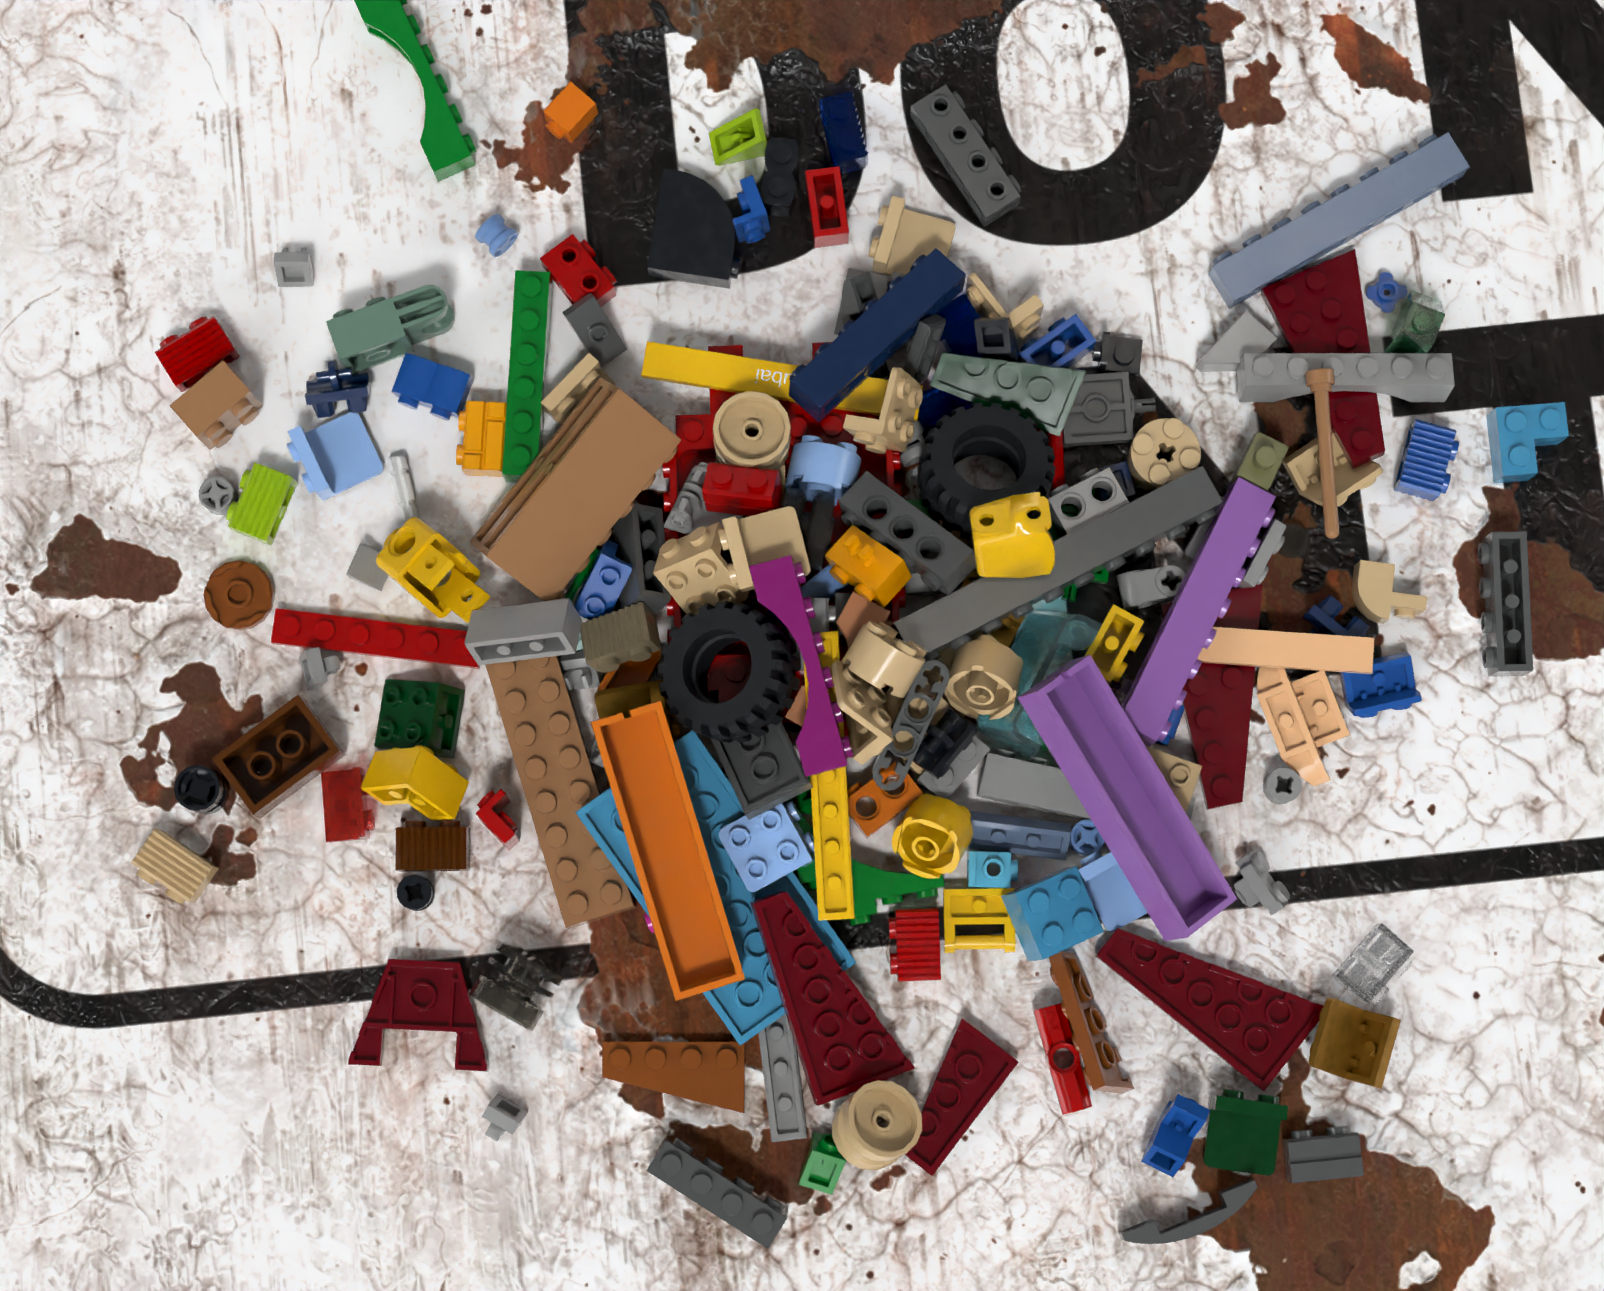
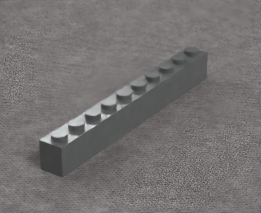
M1201 466L1053 541L1055 566L1050 574L1025 578L982 577L951 593L949 596L947 595L894 622L892 628L898 632L896 638L906 643L909 640L925 648L927 650L924 656L926 660H938L941 657L939 652L949 647L956 651L967 642L972 641L971 636L981 631L984 635L996 631L1003 626L1002 620L1012 615L1015 619H1019L1034 610L1033 604L1043 599L1046 604L1063 596L1065 594L1063 589L1073 584L1077 588L1088 584L1096 578L1094 573L1106 568L1107 572L1119 568L1126 563L1125 557L1135 552L1140 557L1157 547L1155 542L1167 537L1168 541H1171L1186 533V526L1196 521L1199 526L1211 521L1217 516L1216 511L1223 501L1204 467Z

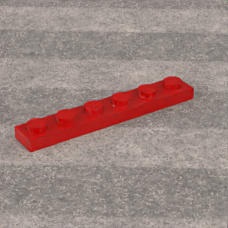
M275 609L271 636L272 644L309 649L319 647L320 650L480 669V665L476 663L464 644L467 631Z

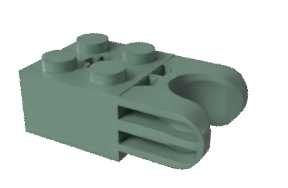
M425 285L388 299L385 297L374 298L365 304L366 307L355 311L352 309L341 310L335 313L333 319L326 321L340 361L345 368L351 367L352 374H356L405 356V353L415 352L414 344L448 332L453 327L455 316L444 292L435 285Z

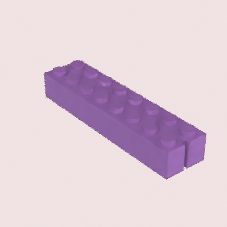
M1091 655L1071 660L1047 676L1046 680L1040 681L1017 698L1163 939L1168 941L1188 938L1237 900V897Z

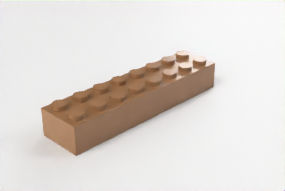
M552 656L486 664L485 666L565 928L571 929L636 908L630 889L575 813L601 793L589 760V754L571 695L563 678L559 657Z

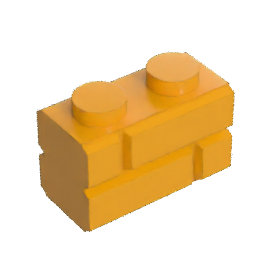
M466 401V410L459 411L458 429L459 431H464L463 445L457 444L456 465H462V471L465 475L503 477L502 467L507 403Z

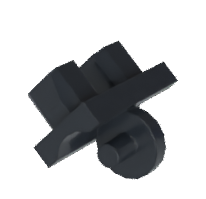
M949 708L935 726L932 724L928 726L927 736L922 740L913 762L936 779L943 777L950 769V764L960 752L970 745L972 738L978 732L977 727L961 718Z

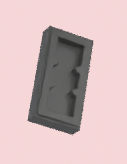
M591 293L562 312L587 352L599 361L601 368L627 350L615 328Z
M938 314L919 321L915 336L910 340L906 349L908 357L903 370L918 383L928 378L946 324V319Z

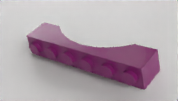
M789 555L749 566L758 602L773 612L788 628L797 642L805 662L808 678V706L804 724L796 740L805 777L849 766L847 758L853 757V751L849 737H841L838 723L844 722V718L837 701L832 702L828 688L834 687V681L830 667H822L819 653L825 652L820 631L813 633L810 619L816 617L811 597H803L800 584L806 583L802 564L801 562L794 563L793 557Z

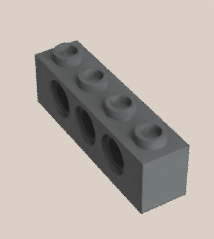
M868 471L838 500L842 512L841 518L848 527L856 526L904 559L908 570L910 571L912 568L920 574L922 581L934 591L940 589L949 596L976 567L974 550ZM876 513L886 514L880 519L871 518ZM901 533H912L909 538H897ZM930 552L939 553L934 559L924 558Z

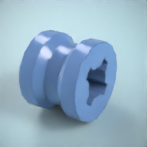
M495 214L487 219L475 234V238L480 243H485L489 247V252L493 257H498L506 252L519 235L514 228H508L504 224L505 220L500 214Z
M1082 820L1071 828L1069 845L1076 854L1089 856L1104 846L1105 841L1092 820Z

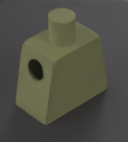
M1257 431L1253 435L1230 484L1240 477L1268 491L1289 446Z

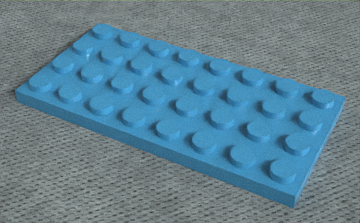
M691 730L676 740L674 746L745 977L744 980L703 992V994L741 1046L785 1014L750 902L782 890L786 891L811 924V928L833 954V958L841 969L847 970L856 961L828 921H818V907L793 872L756 892L747 890L719 838L720 829L745 816V813L731 783L696 733ZM608 788L575 813L649 916L611 788Z

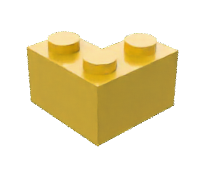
M416 745L412 748H392L391 750L375 751L360 788L383 805L408 803L433 821L455 819L469 781L458 774L457 768L443 763L436 758L431 749L422 745Z

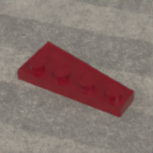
M963 1018L960 1020L921 1111L922 1131L918 1142L905 1154L931 1176L934 1175L1018 1064L1016 1059Z

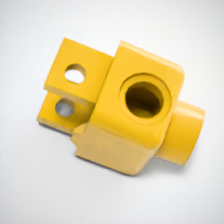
M418 517L409 518L402 527L390 533L384 542L383 549L376 557V563L380 569L438 618H444L453 611L466 623H469L471 612L473 610H480L490 598L484 590L475 584L480 576L479 569L440 533ZM451 570L449 580L444 585L436 587Z

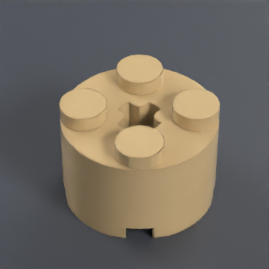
M1177 418L1153 420L1145 424L1137 432L1129 447L1127 465L1131 478L1139 487L1152 492L1197 469L1201 460L1200 444L1195 433L1182 423L1181 420ZM1160 451L1163 454L1168 453L1170 455L1168 463L1164 458L1160 460L1157 458Z
M869 620L867 624H863L842 663L850 664L848 666L850 671L873 686L882 689V687L889 685L894 688L891 695L904 698L926 661L924 656L927 650L913 641L909 640L906 643L903 640L897 639L896 635L898 632L885 623L879 622L876 624Z
M981 635L976 640L967 642L955 651L952 659L949 682L946 687L948 692L947 699L950 705L961 714L978 719L979 714L990 715L989 720L1006 716L1014 708L1023 671V659L989 635Z

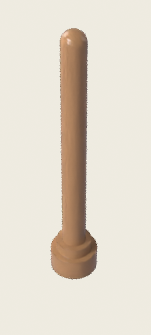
M1322 368L1308 370L1305 372L1306 386L1310 387V393L1314 394L1325 534L1328 538L1334 539L1339 535V521L1328 392L1332 391L1331 385L1335 384L1334 369Z

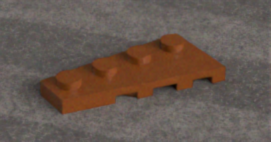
M1061 951L1050 956V975L1053 982L1059 987L1062 996L1061 1008L1064 1015L1070 1020L1074 1032L1072 1034V1041L1076 1050L1081 1053L1085 1065L1083 1074L1086 1082L1092 1087L1093 1091L1125 1093L1134 1089L1130 1077L1123 1079L1116 1063L1122 1061L1117 1048H1112L1104 1037L1103 1033L1107 1025L1102 1014L1094 1006L1091 1007L1089 1001L1093 999L1094 995L1076 954Z
M603 1041V1078L745 1113V1043L740 1046L738 1042Z

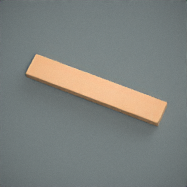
M1212 627L1217 630L1216 635L1207 649L1202 648L1197 658L1202 663L1372 674L1374 638Z

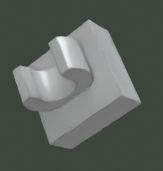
M284 248L282 252H275L273 263L278 287L313 286L314 274L310 253L307 251V248H302L301 252H289L288 248Z
M319 647L305 650L299 657L308 691L322 688L328 681L326 676L335 674L337 670L341 669L338 656L333 655L322 658Z
M584 651L576 652V654L561 655L559 663L568 691L599 687L604 678L603 674L600 671L597 672L586 663Z
M497 1094L488 1104L482 1115L483 1118L491 1122L485 1135L495 1141H498L505 1131L513 1135L522 1124L528 1111Z

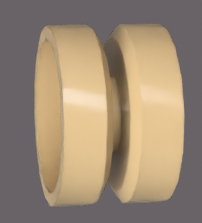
M755 391L735 394L723 402L715 414L713 425L714 448L721 464L759 468V470H779L789 454L791 425L788 413L781 403L766 393Z
M877 1080L863 1085L837 1108L832 1120V1137L838 1152L848 1163L864 1170H879L893 1164L918 1142L922 1131V1113L916 1099L904 1087L891 1081Z

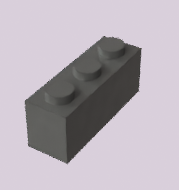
M634 503L628 515L624 518H619L613 526L614 542L618 544L615 556L633 566L632 572L619 596L620 609L643 602L657 615L671 601L670 593L653 574L659 550L665 543L662 508Z

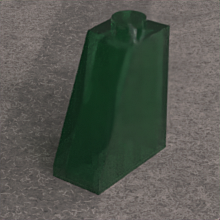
M1409 289L1384 353H1427L1434 345L1445 317L1442 301Z

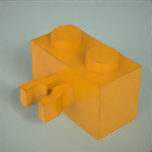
M854 525L825 554L831 566L829 573L842 585L848 582L855 587L856 593L864 597L869 603L874 600L882 607H885L912 578L904 559Z

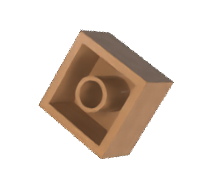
M221 361L169 406L209 450H212L214 447L220 448L232 438V432L241 424L245 426L251 423L258 416V410L263 405L224 361Z

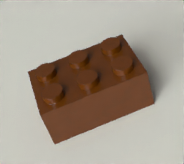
M297 695L212 759L252 814L262 818L346 754L307 701Z

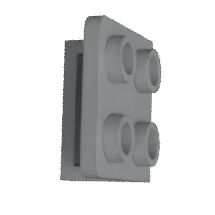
M1272 519L1266 528L1261 526L1257 538L1261 539L1260 544L1252 558L1246 557L1242 568L1246 569V573L1238 586L1239 588L1255 587L1256 584L1259 585L1264 580L1269 570V567L1266 565L1271 555L1276 554L1284 543L1285 537L1283 533L1287 527L1285 524ZM1212 520L1197 526L1185 548V554L1188 558L1194 559Z

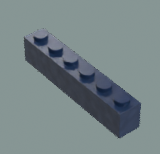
M937 248L927 256L924 254L919 256L912 264L909 273L903 278L901 276L896 277L888 286L887 293L879 300L877 298L872 299L855 322L849 320L840 329L838 337L832 343L825 342L815 352L814 359L806 366L801 364L793 371L789 378V396L817 422L824 419L915 335L920 320L938 314L963 291L966 274Z

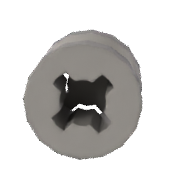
M211 477L206 479L199 489L201 504L213 514L226 515L230 504L233 501L238 502L236 489L224 478Z
M1278 768L1272 771L1263 782V792L1266 798L1278 805L1286 804L1296 799L1302 789L1299 775L1289 768Z

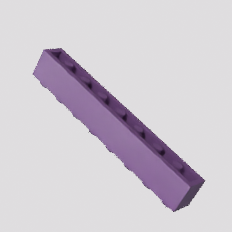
M1240 477L1230 484L1222 500L1223 503L1216 512L1217 516L1212 520L1121 706L1147 747L1157 742V740L1163 741L1172 725L1168 718L1173 709L1178 710L1187 694L1183 687L1188 678L1192 680L1201 666L1202 661L1197 658L1202 648L1207 649L1216 635L1217 630L1212 627L1217 617L1223 618L1231 604V600L1227 596L1232 586L1234 588L1239 586L1246 573V569L1242 568L1246 557L1252 558L1261 541V539L1257 538L1261 526L1264 528L1268 526L1275 513V509L1271 508L1276 496Z

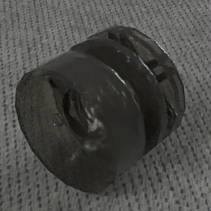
M500 941L496 950L509 958L504 964L490 957L488 962L500 972L497 978L480 974L469 995L513 1022L533 1031L544 1012L543 1008L533 998L538 994L552 999L554 993L543 987L542 983L547 979L559 986L563 977L559 976L549 963L520 946L507 945Z

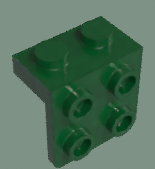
M1222 1089V1096L1211 1095L1203 1155L1204 1164L1212 1168L1266 1176L1272 1175L1276 1165L1281 1120H1287L1288 1106L1279 1105L1280 1097L1258 1094L1257 1101L1243 1099L1244 1092Z

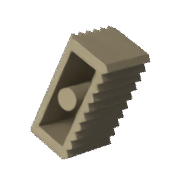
M638 602L630 607L618 609V611H612L604 616L582 622L580 634L586 663L597 672L608 673L617 670L621 663L630 660L635 662L644 661L651 657V653L661 650L662 646L660 644L661 641L654 611L643 602Z

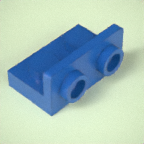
M752 175L739 180L742 191L736 193L743 214L732 220L739 243L743 241L747 243L757 242L766 236L765 233L771 231L766 209Z
M607 540L602 545L574 603L579 616L588 620L612 612L633 569L631 564L615 556L618 544L611 540Z

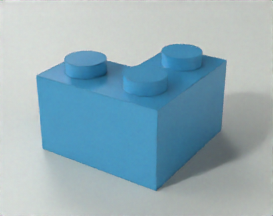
M1565 402L1495 407L1486 416L1494 484L1529 481L1538 473L1535 446L1558 445L1569 436Z

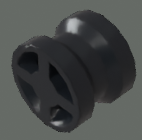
M409 875L399 883L397 898L405 908L413 911H422L433 903L435 889L427 878L419 875Z

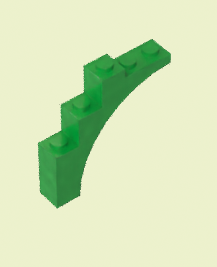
M801 815L802 819L798 823L803 833L805 834L809 831L814 838L813 828ZM851 858L855 919H842V921L850 920V926L870 923V916L877 915L875 900L882 899L884 906L904 902L903 895L916 893L917 899L938 896L937 889L945 887L943 874H941L940 878L928 879L914 874L884 871L862 864ZM815 862L806 867L798 868L799 882L802 885L807 884L808 890L817 889Z

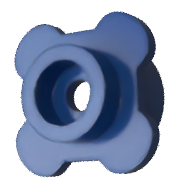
M1389 272L1381 273L1379 281L1366 290L1367 298L1372 300L1384 313L1393 312L1395 304L1399 299H1404L1408 294L1407 287L1399 285L1393 280V275ZM1384 290H1389L1390 295H1385Z

